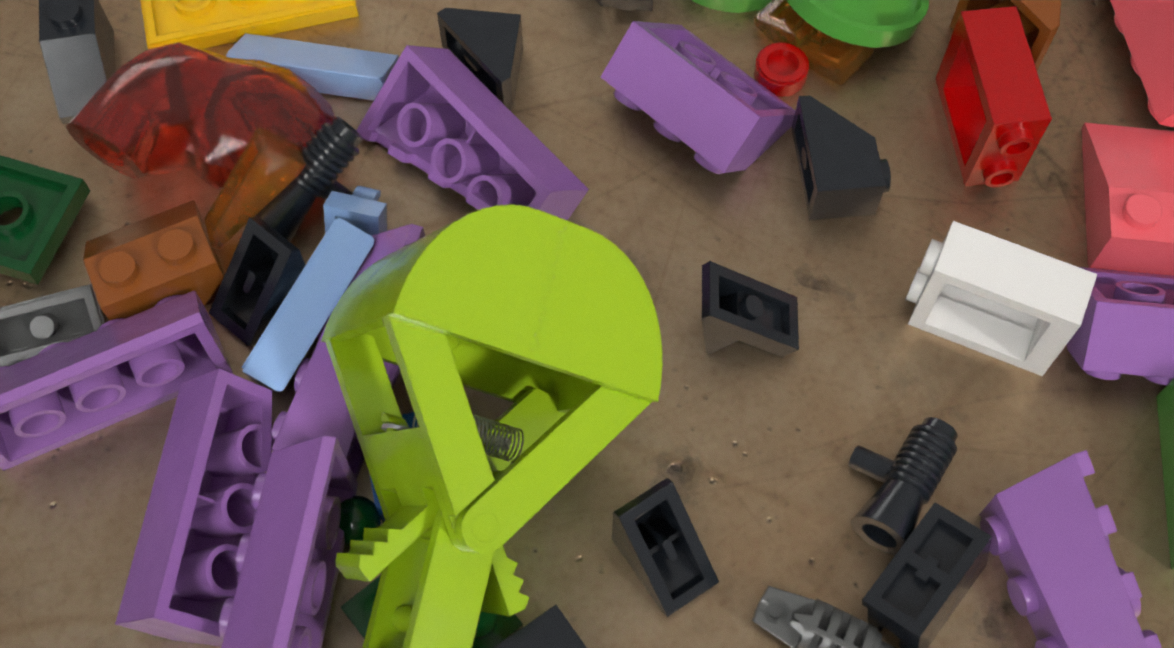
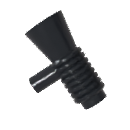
M338 116L331 124L323 123L321 125L322 129L316 131L317 135L314 134L311 140H308L306 146L302 147L301 152L296 154V158L291 160V164L286 166V173L247 203L248 209L254 216H258L288 241H292L316 197H322L326 200L331 191L349 195L353 194L351 190L338 182L337 179L339 174L344 172V168L349 166V162L354 160V156L359 154L358 145L364 138L350 124Z
M934 417L925 418L922 424L912 427L894 460L860 445L854 449L849 460V467L884 483L851 520L852 528L865 542L885 553L896 555L914 531L923 505L930 501L931 496L957 452L955 441L958 435L950 424Z

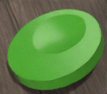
M787 0L788 4L801 18L819 31L846 43L872 48L895 46L910 39L917 31L929 8V0Z

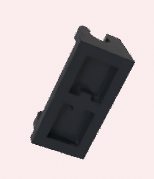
M934 502L862 599V605L868 608V623L876 626L878 632H881L883 628L893 632L900 639V648H928L986 567L992 536Z

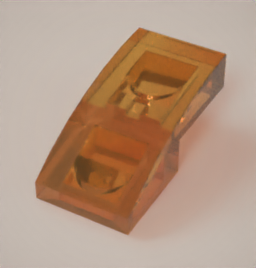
M772 0L754 17L755 26L772 42L789 43L800 48L808 58L809 69L839 85H842L874 53L872 47L846 43L819 31L801 18L788 4L787 0Z

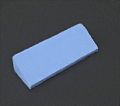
M245 33L227 52L225 62L233 81L374 101L399 59V55Z
M340 217L337 220L334 219L241 367L243 368V373L252 380L276 392H281L285 389L373 247L375 240L371 235Z

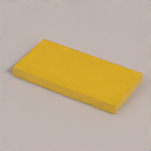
M140 0L147 48L152 59L234 43L245 33L268 36L359 17L355 0Z

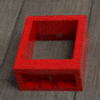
M1017 6L961 11L935 81L964 186L986 185L991 188L1003 187L1012 182L1019 181L1052 117Z

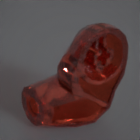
M178 42L145 50L121 66L66 125V128L71 137L92 156L132 179L165 175L190 169L217 190L235 197H255L286 173V166L291 164V160L296 158V154L301 152L302 147L306 146L308 140H311L314 134L317 135L316 131L322 129L321 125L323 123L331 124L336 118V114L332 106L313 86L290 69L263 60L226 57L209 50Z

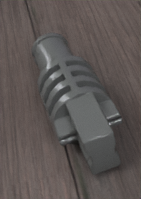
M772 586L766 587L752 618L753 622L791 648H896L882 641L883 635L878 632L876 626L818 598L813 600Z

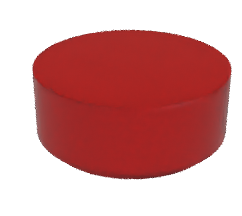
M782 42L770 44L764 47L757 55L754 79L777 97L794 95L806 83L809 71L808 58L795 45Z

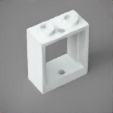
M953 221L943 242L931 239L921 266L917 269L905 299L915 303L908 325L1043 376L1081 326L1097 274Z

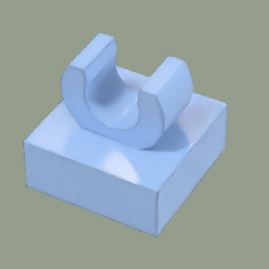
M357 186L352 195L331 191L323 204L325 234L334 219L337 220L339 217L369 235L387 231V203L378 201L380 190Z

